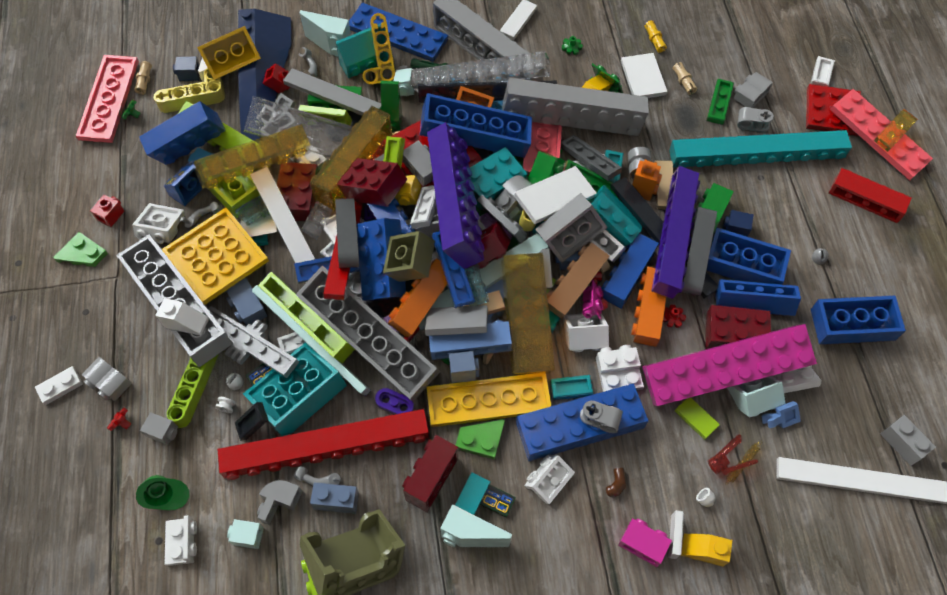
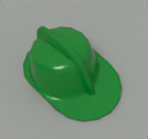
M161 475L147 478L136 491L138 504L148 509L176 510L183 507L190 497L189 489L185 483Z

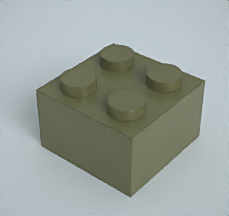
M420 231L390 236L383 273L398 282L428 278L435 240Z

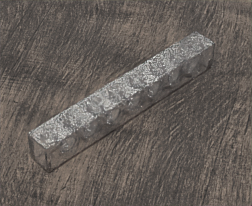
M542 51L411 70V86L418 92V84L508 82L509 78L530 79L550 76V59L547 53Z

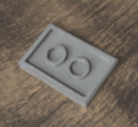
M487 305L457 308H430L427 313L425 334L426 336L487 333L488 307Z

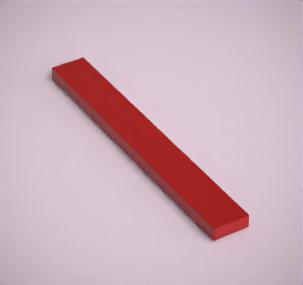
M354 201L356 224H359L364 203ZM337 236L323 296L324 299L344 300L351 267L339 268Z

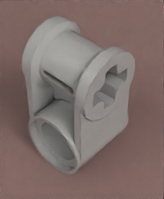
M743 107L739 110L737 126L741 130L764 133L769 130L770 122L773 120L774 115L770 110Z
M591 400L584 404L580 412V418L587 425L600 428L605 432L617 433L623 411L619 408Z

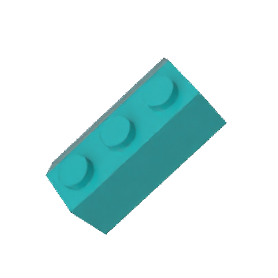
M377 24L378 30H375V33L385 31L384 28H380V24ZM371 27L336 41L339 63L348 78L357 76L367 69L377 67ZM379 34L376 40L379 44H384L386 38L384 35ZM387 52L380 53V60L383 62L388 60L389 55Z
M605 185L589 201L607 226L605 230L624 247L631 244L641 232L642 225Z

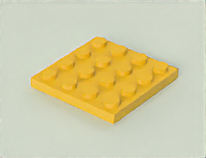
M227 208L222 209L162 249L204 305L269 262L267 256Z

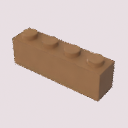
M592 242L588 247L585 245L578 253L580 258L577 261L572 260L567 267V270H569L567 275H561L555 283L558 285L554 291L550 289L544 297L547 301L543 306L561 319L564 318L610 256Z

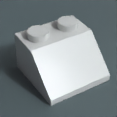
M602 313L601 319L597 315L591 318H586L583 314L564 316L565 337L569 351L582 352L586 349L600 351L602 348L609 347V325Z

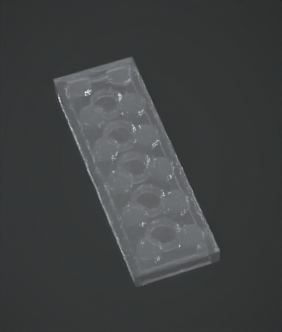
M256 96L252 98L244 127V132L347 163L350 162L358 131L356 127Z

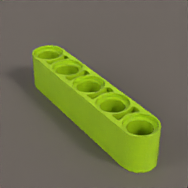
M219 354L200 367L190 358L167 410V418L172 420L178 428H184L191 422ZM195 377H198L196 381L192 382ZM187 395H190L187 400H184ZM182 413V416L179 419H176V416Z

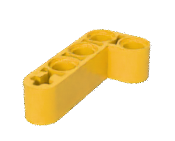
M376 13L371 17L370 25L378 67L370 68L363 72L362 78L367 84L392 81L395 76L387 21L383 14ZM376 17L383 21L380 24V28H384L385 31L375 33V30H378V25L374 24ZM379 34L385 36L386 41L384 44L377 42L376 38ZM381 52H387L389 55L386 62L380 60L379 55ZM385 69H389L392 73L389 79H385L382 75ZM369 71L375 74V79L371 82L366 79V73Z

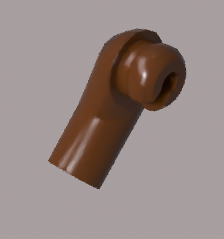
M624 468L613 469L615 481L606 487V493L609 497L619 496L626 488Z

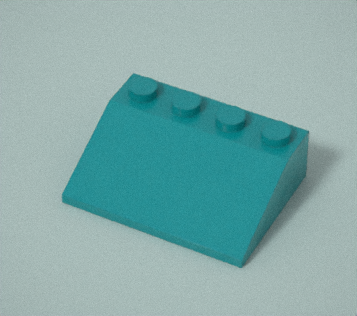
M306 342L290 354L299 363L287 378L272 369L243 393L252 405L256 402L263 403L268 418L267 422L280 436L293 433L347 386L339 371L323 359Z

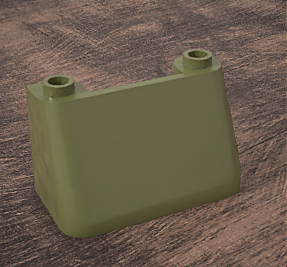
M380 509L365 513L357 529L325 540H322L318 532H309L300 536V548L317 595H351L393 578L401 569L406 546Z

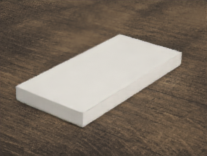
M574 166L516 191L514 197L532 222L537 224L550 218L580 193L587 200L594 198L597 193L579 169Z

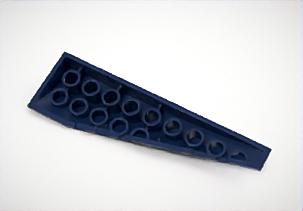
M255 8L238 10V28L246 27L261 59L238 69L241 134L263 146L264 142L260 130L265 124L257 120L256 117L264 104L272 107L278 95L275 90L264 85L263 81L266 70L275 63L285 69V63L289 57L288 52L292 46L291 18Z

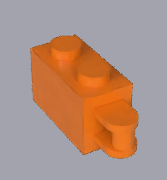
M646 159L639 161L632 185L645 200L650 201L652 194L656 195L662 174H659L661 166H658L657 162H650Z

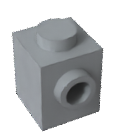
M150 412L140 431L150 439L169 445L170 441L177 435L178 426L172 420Z

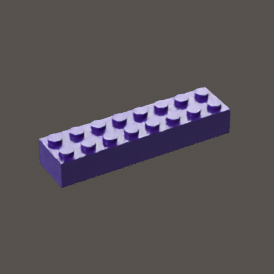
M445 122L427 132L442 250L459 266L466 269L484 260L483 251L485 249L481 242L482 231L478 224L479 215L475 206L477 201L473 193L475 188L471 181L470 158L466 150L468 145L465 139H461L457 131Z

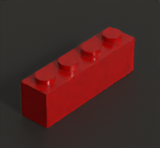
M841 168L835 177L828 193L897 224L905 215L912 199L903 193L844 168Z

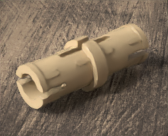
M147 61L141 62L139 73L136 74L137 82L134 91L140 95L146 93L147 83L150 82L149 75L152 65Z
M679 62V65L676 63L673 66V70L678 76L679 83L684 86L688 95H691V92L692 94L695 93L697 87L691 79V74L686 71L682 62Z

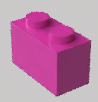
M632 518L618 546L658 567L662 563L672 540L667 538L668 535L663 531H655L649 528L645 521Z

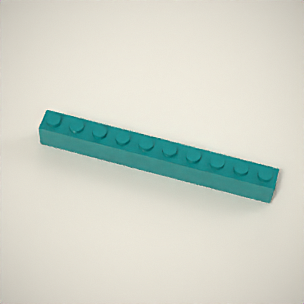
M847 130L672 140L669 152L673 168L679 166L686 168L693 166L846 158L852 146Z

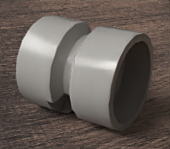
M635 147L628 152L629 176L633 180L639 161H644L645 159L650 162L652 161L650 149Z

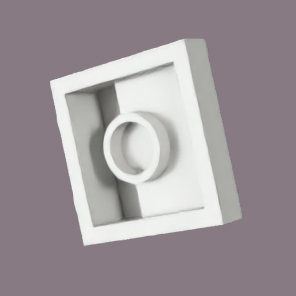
M149 203L132 224L135 237L141 240L150 234L154 241L159 244L164 242L170 243L178 233L177 226L181 221V217L185 216L184 210Z
M623 345L619 347V350H612V348L606 347L597 352L596 363L603 392L633 383L636 390H643L644 385L639 369L641 364L636 347L631 348V345Z

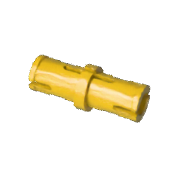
M648 21L644 27L649 34V40L653 42L657 52L661 53L667 49L662 33L658 31L654 21Z

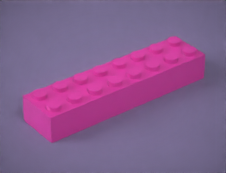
M801 324L642 367L654 406H660L815 365L817 362L806 325Z

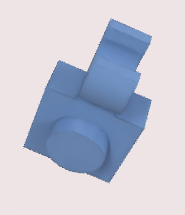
M794 401L776 407V413H766L761 416L762 423H768L769 428H774L777 425L785 428L801 422L799 406Z

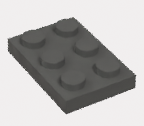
M481 195L477 199L485 211L497 222L499 221L519 243L527 240L526 236L528 234L515 220L513 221L506 211L500 209L492 198L486 199Z

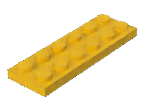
M546 372L426 387L431 427L511 418L551 407Z

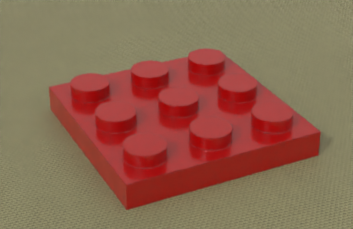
M809 84L807 87L806 129L820 131L847 130L848 135L859 136L830 110L835 103L851 90Z

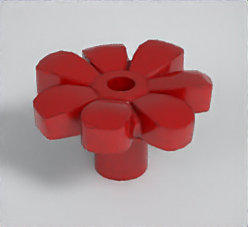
M674 304L670 305L669 308L665 307L663 322H667L668 327H673V325L676 328L681 327L682 322L686 320V315L682 314L684 310L681 307L676 308Z
M123 408L120 412H117L114 415L115 419L111 421L107 429L112 431L116 427L121 426L127 430L131 425V422L125 419L128 410Z

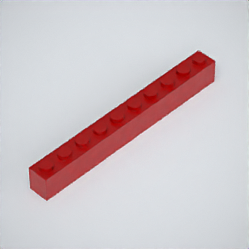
M421 409L217 449L219 473L224 479L234 480L238 479L240 475L248 474L249 476H255L260 474L261 471L269 470L270 472L281 470V467L286 466L295 468L302 466V463L310 462L315 464L327 458L340 459L347 454L361 455L364 451H381L388 446L402 447L408 442L422 443L425 439H429L425 411Z

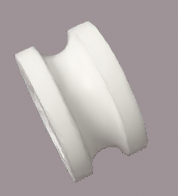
M219 397V404H216L215 408L225 413H233L232 407L235 406L236 402L229 398Z

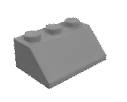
M580 193L535 230L561 263H563L605 230L607 226L592 204Z

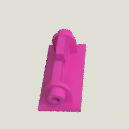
M592 280V286H587L583 291L584 304L582 313L586 318L597 315L601 319V311L603 310L601 297H603V291L600 286L596 285L594 280Z

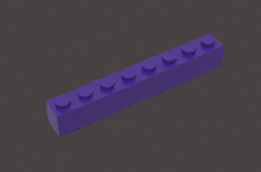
M682 166L676 169L671 178L651 290L672 299L678 293H681L684 288L682 280L687 270L685 262L689 256L687 249L691 242L690 232L694 225L692 222L696 212L694 204L698 199L696 191L700 185V181H698L699 173Z

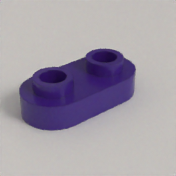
M383 388L376 393V404L384 411L393 415L414 411L413 401L407 396L388 388ZM384 398L390 399L387 403H384L382 401ZM406 406L407 410L401 411L400 408Z

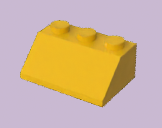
M245 26L197 47L214 80L261 59Z

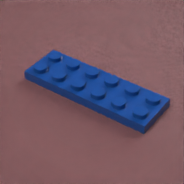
M361 3L349 20L350 30L358 33L371 27L370 19L374 14H383L387 21L390 45L431 62L435 61L448 41L447 34L365 3ZM376 17V20H374V24L383 22L379 17Z

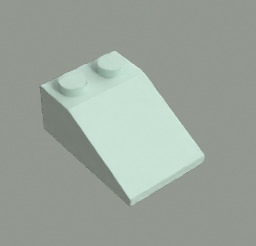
M300 10L305 37L330 55L338 57L336 41L351 36L349 20Z
M453 504L440 528L441 537L444 538L443 542L451 547L456 545L459 547H509L512 539L511 533Z

